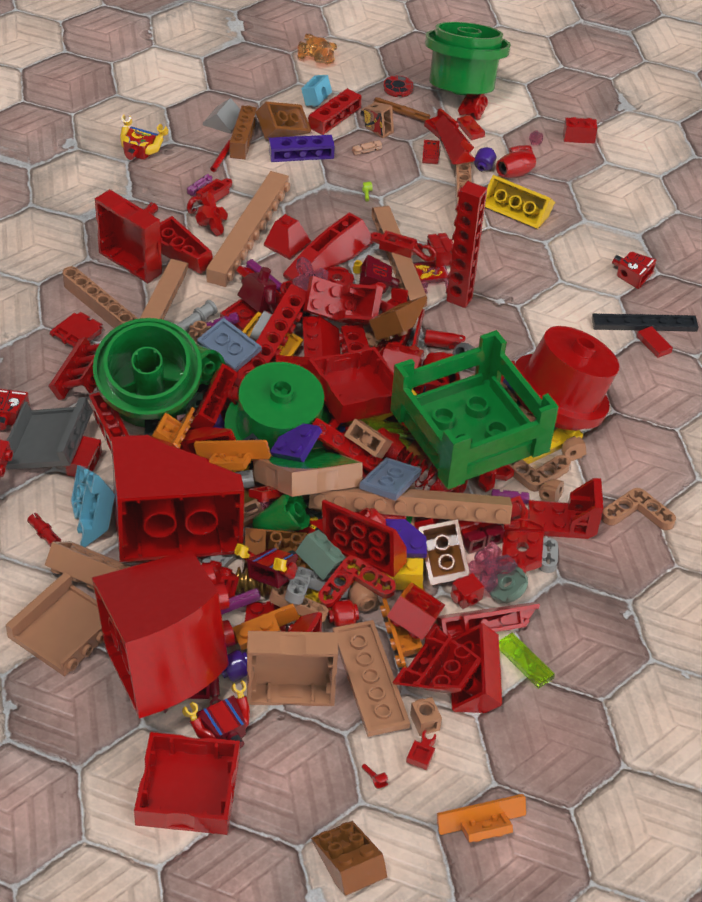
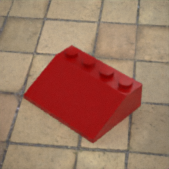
M325 499L322 501L323 533L335 547L341 550L344 556H356L380 572L392 577L406 564L407 547L396 529Z

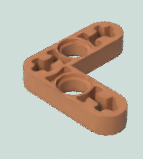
M558 455L536 470L523 459L508 465L515 470L514 478L530 491L537 492L544 482L553 479L557 480L569 471L571 461L565 455ZM517 469H524L526 472L519 473ZM550 471L553 475H546L543 472Z
M641 488L630 490L605 507L602 514V521L607 525L618 524L636 510L662 530L673 529L676 522L674 513ZM625 504L629 506V508L623 509L619 505ZM647 507H654L657 511H650Z
M290 580L280 588H272L269 596L271 603L279 607L291 604L285 600ZM304 597L302 604H294L298 615L304 616L319 611L322 613V622L326 620L329 611L326 606Z

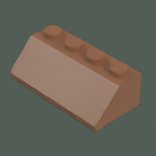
M71 541L52 542L45 562V566L51 568V572L59 575L65 572L71 576L72 581H83L91 589H94L92 577L132 567Z

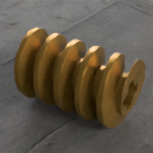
M240 567L237 568L236 575L239 576L237 593H242L243 589L247 592L257 588L259 592L261 591L262 597H266L268 592L270 595L273 586L249 578L248 568L245 569L244 573H241Z

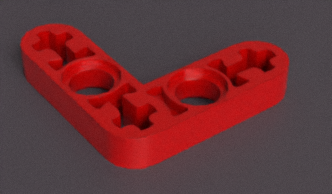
M348 556L318 593V599L320 604L331 608L334 603L340 600L353 581L358 582L378 596L388 599L395 594L396 584L392 578L358 557ZM348 564H356V569L353 567L351 569H348ZM366 573H372L375 578L372 581H366L363 576ZM337 578H344L346 583L342 586H337L334 581ZM390 585V590L386 589L383 591V586ZM332 588L334 590L331 594L332 600H324V595L329 596Z

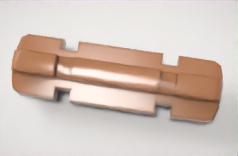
M377 140L373 143L356 145L352 147V152L354 155H360L361 152L364 154L372 152L374 149L380 150L382 149V143L380 140Z

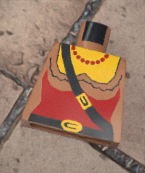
M374 102L361 109L360 114L365 117V127L381 138L394 133L393 109L391 105Z

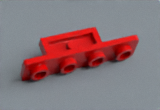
M316 418L312 424L319 426L322 430L318 437V440L323 442L322 446L330 451L362 462V468L371 472L383 461L382 458L373 456L319 418Z

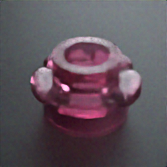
M535 130L529 136L531 145H540L543 141V134L538 132V130Z

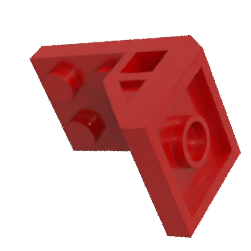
M311 276L309 278L303 311L346 325L370 324L369 320L379 314L383 287L362 284L343 286Z
M592 478L570 492L568 503L529 500L528 518L544 525V536L589 539L597 535L604 508L601 478Z

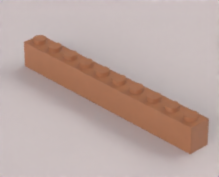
M273 171L269 172L206 268L208 283L226 287L229 281L233 280L238 266H241L243 260L245 261L249 250H252L254 242L259 239L261 231L265 230L266 223L271 220L273 212L277 211L280 201H283L285 193L289 192V175Z
M359 487L310 494L309 508L322 509V501L325 499L353 512H360L365 508H375L380 514L449 520L458 519L498 524H510L512 513L510 497L407 489L396 501L359 489Z

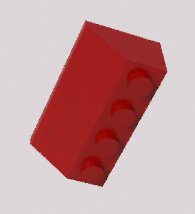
M321 316L303 317L304 357L340 354L339 329Z
M481 623L453 638L458 644L465 645L482 659V662L463 690L451 693L452 710L454 712L487 713L503 705L499 634L484 623Z

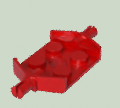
M522 508L521 518L510 521V524H504L505 532L503 536L501 565L508 568L517 566L526 574V572L542 566L544 525L529 519V509L526 508L524 514V508ZM526 547L527 550L519 551L518 548Z

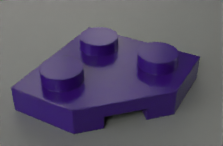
M303 423L279 436L270 453L276 458L304 463L322 430L319 426Z
M385 519L386 526L396 529L406 545L407 558L427 557L426 536L406 519Z

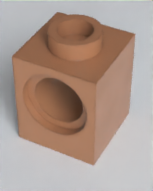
M422 698L412 702L410 716L419 736H422L424 730H427L426 734L440 731L442 717L433 698Z

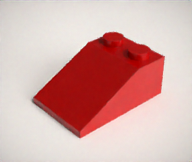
M201 427L189 430L181 445L185 451L196 454L194 448L196 441L236 440L232 429Z
M411 582L399 596L387 617L390 618V622L395 626H402L408 630V634L413 638L423 640L445 607V604Z

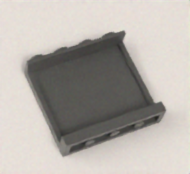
M80 397L75 407L31 410L28 402H24L7 438L11 450H13V457L10 462L8 461L6 468L9 470L70 466L93 412L87 398Z

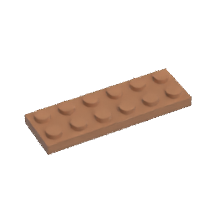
M374 620L334 627L333 632L338 633V651L367 737L410 728V720L398 687L393 685L394 676Z

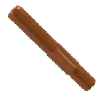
M378 97L374 99V102L391 105L393 112L425 122L431 117L430 114L404 105L402 106Z

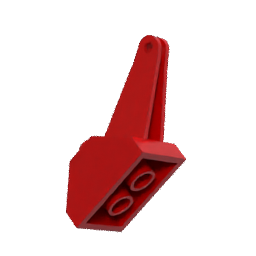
M422 309L418 317L412 346L408 347L406 344L413 327L408 329L409 333L403 335L400 342H388L382 357L393 373L395 364L409 359H413L415 362L414 369L422 366L425 360L424 350L419 349L417 345L425 309Z

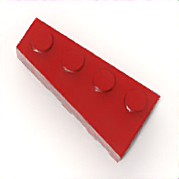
M173 216L160 222L161 254L170 259L188 263V268L199 274L205 272L213 259L212 251Z

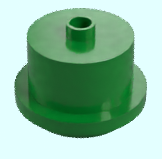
M468 22L438 23L436 28L428 31L425 36V46L433 50L429 82L438 88L452 91V93L457 95L490 93L495 89L499 60L509 56L511 44L503 39L501 31L489 26Z
M140 318L117 326L104 337L94 356L93 374L97 390L103 400L116 410L126 422L145 428V420H161L165 413H168L173 418L183 414L189 401L194 397L199 388L202 377V361L195 341L181 327L162 319Z
M271 362L254 368L244 377L240 384L237 404L231 402L227 409L224 428L232 429L236 440H243L253 433L258 439L267 440L271 451L279 436L303 423L312 425L316 418L328 423L331 420V416L324 404L322 385L316 376L296 364ZM317 439L312 449L325 447L322 446L323 442Z

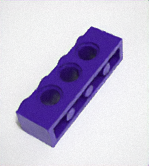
M332 134L269 138L271 162L334 159L335 145Z

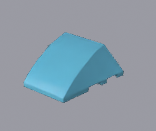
M77 465L71 504L75 519H79L77 531L82 533L80 545L86 547L108 531L115 493L99 475L83 466Z

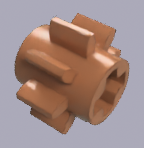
M196 321L193 325H190L189 335L197 342V339L207 332L211 326H207L204 321Z

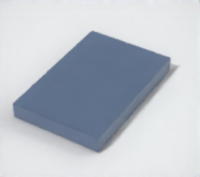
M224 317L197 339V343L200 346L218 351L224 357L225 365L236 372L262 350L258 343Z
M386 457L360 482L359 489L396 501L420 477L422 469Z

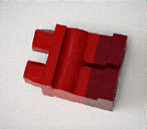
M458 520L464 548L468 554L483 550L485 547L489 548L500 544L503 541L505 530L501 525H497V523Z

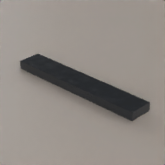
M592 313L594 330L640 331L652 326L656 331L697 332L699 328L696 315Z

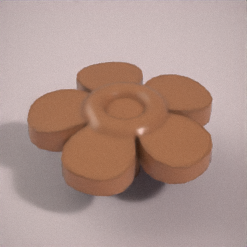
M373 331L365 333L369 346L376 348L381 339L377 340Z

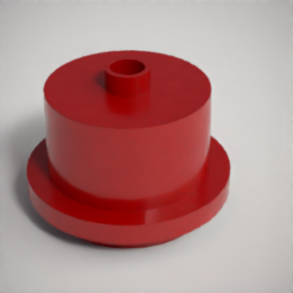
M553 326L547 329L534 353L521 356L514 365L541 399L543 395L548 393L556 402L559 408L555 427L564 430L591 429L603 422L610 408L606 393L620 367L615 354L604 343L584 331L567 326ZM516 393V396L520 403L523 405V407L533 415V413L529 410L526 404Z

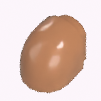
M573 436L562 444L561 451L570 461H574L586 455V445L581 437L576 438Z
M553 479L544 482L539 487L540 498L548 502H558L563 493L564 481Z

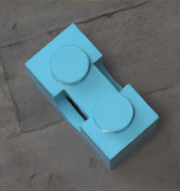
M315 75L301 88L305 105H312V107L321 105L324 99L332 93L328 75Z

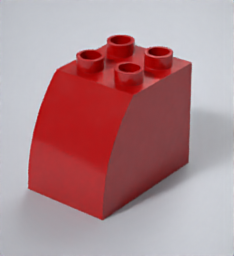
M192 550L92 577L105 650L139 719L161 712L192 697L207 687L228 667L226 647L235 645L232 626L228 619L222 621L221 610L230 608L228 593L223 583L216 584L211 564H201Z

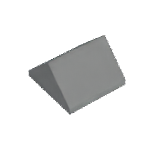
M229 98L212 111L203 122V126L231 134L234 131L240 109Z

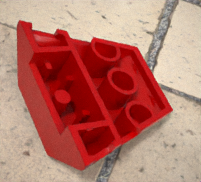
M434 623L425 636V644L408 668L403 667L393 680V685L416 687L442 693L461 692L482 662V659L465 645L458 644L453 640V636L449 633L445 634L440 630V626Z

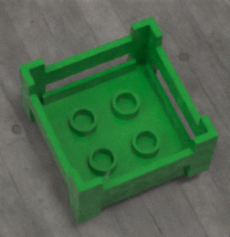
M497 330L480 335L479 347L419 368L414 369L415 362L413 359L394 365L391 412L399 423L403 422L432 461L438 470L439 479L447 490L464 484L465 480L530 456L534 458L550 452L559 406L548 393L543 395L541 399L506 356L507 342ZM476 366L475 375L415 396L412 393V388ZM502 375L537 418L535 421L530 422L501 385Z

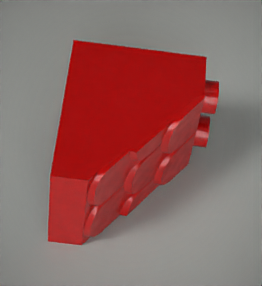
M150 435L111 437L113 492L115 493L114 507L120 562L157 560L190 550L193 551L196 557L234 554L238 543L243 544L244 486L241 474L210 463L208 458L179 449L170 442Z

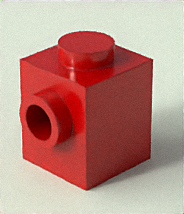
M471 573L463 578L456 579L452 583L451 598L462 609L474 606L483 599L485 586Z

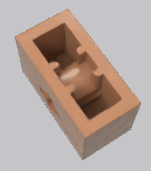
M354 419L344 435L378 458H383L393 443L375 429L357 419Z

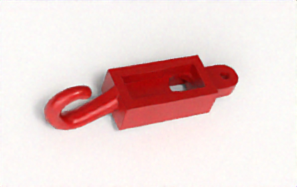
M225 178L222 181L215 179L198 190L196 196L191 197L188 201L187 212L194 214L197 211V208L192 209L196 201L203 204L201 198L203 193L207 191L214 196L215 202L228 195L229 188L232 187V180L229 178Z
M385 231L384 234L377 232L370 234V241L379 244V249L408 258H411L415 253L427 262L433 261L436 258L435 249L425 244L423 248L431 252L430 256L425 255L418 248L417 239L390 231Z

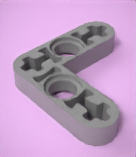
M298 567L295 578L290 580L287 587L285 600L295 605L302 604L307 588L320 591L329 578L322 580L313 570ZM337 578L334 583L337 586H342L346 581ZM350 587L346 590V592L343 594L341 598H348V592Z

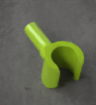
M371 181L363 182L362 191L365 194L366 202L369 201V191L373 190Z

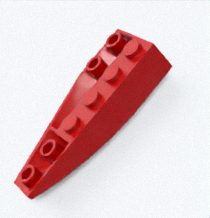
M350 212L316 237L283 273V276L297 284L324 270H328L330 267H335L356 257L374 243L370 241L371 233L363 219Z

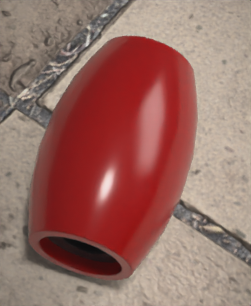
M530 151L510 152L497 161V173L504 178L523 176L536 166V157Z

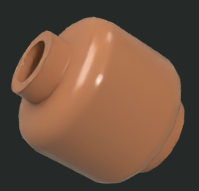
M356 581L352 583L348 592V598L353 604H357L359 611L373 609L378 600L377 594Z

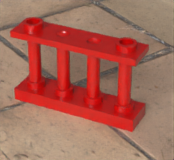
M86 337L78 340L48 386L58 400L64 399L73 387L84 386L89 394L93 393L96 388L93 374L95 354L93 355V353L96 352L100 343L91 345Z

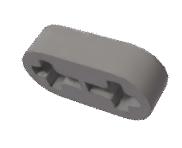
M263 311L251 332L250 338L257 341L272 314Z
M544 538L542 566L539 569L545 573H552L557 567L558 543L553 538ZM546 559H550V564H547Z

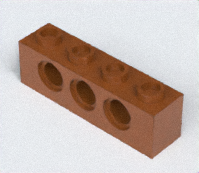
M241 106L230 140V158L246 160L257 125V107Z

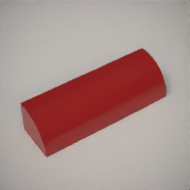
M225 364L219 367L213 375L195 412V418L190 424L191 428L197 429L213 427L227 400L228 391L234 385L239 374Z

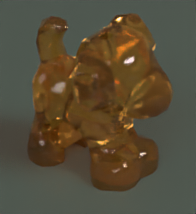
M306 33L304 38L306 43L300 41L298 45V59L304 60L306 56L314 58L316 63H325L326 65L334 63V50H337V45L327 42L325 38Z

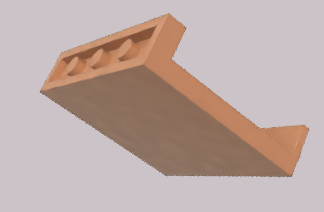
M65 572L6 624L9 639L64 677L70 671L75 670L79 662L88 657L95 647L104 642L96 600L72 585L71 576Z

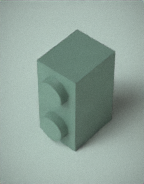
M319 530L308 534L295 551L322 580L331 577L346 558L341 553V550L335 547L327 539V536Z

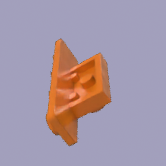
M191 407L181 422L165 413L152 436L170 442L179 448L181 446L180 443L186 436V432L190 428L191 422L195 418L192 415L195 409Z
M267 440L196 441L194 443L196 455L208 458L210 463L229 470L242 471L246 469L252 459H270L271 457Z
M382 598L384 605L380 606L383 618H386L390 609L387 599ZM387 617L388 622H385L388 635L392 634L393 636L390 639L392 650H397L398 653L395 656L397 667L407 668L404 657L417 654L423 647L420 638L415 639L410 636L408 630L402 626L397 627L392 624L390 618Z
M294 604L283 606L232 627L235 644L239 643L241 650H245L248 643V631H281L280 626L298 620L299 615Z
M524 794L439 812L437 813L438 832L440 835L462 830L469 843L513 833V825L509 819L526 815V798Z

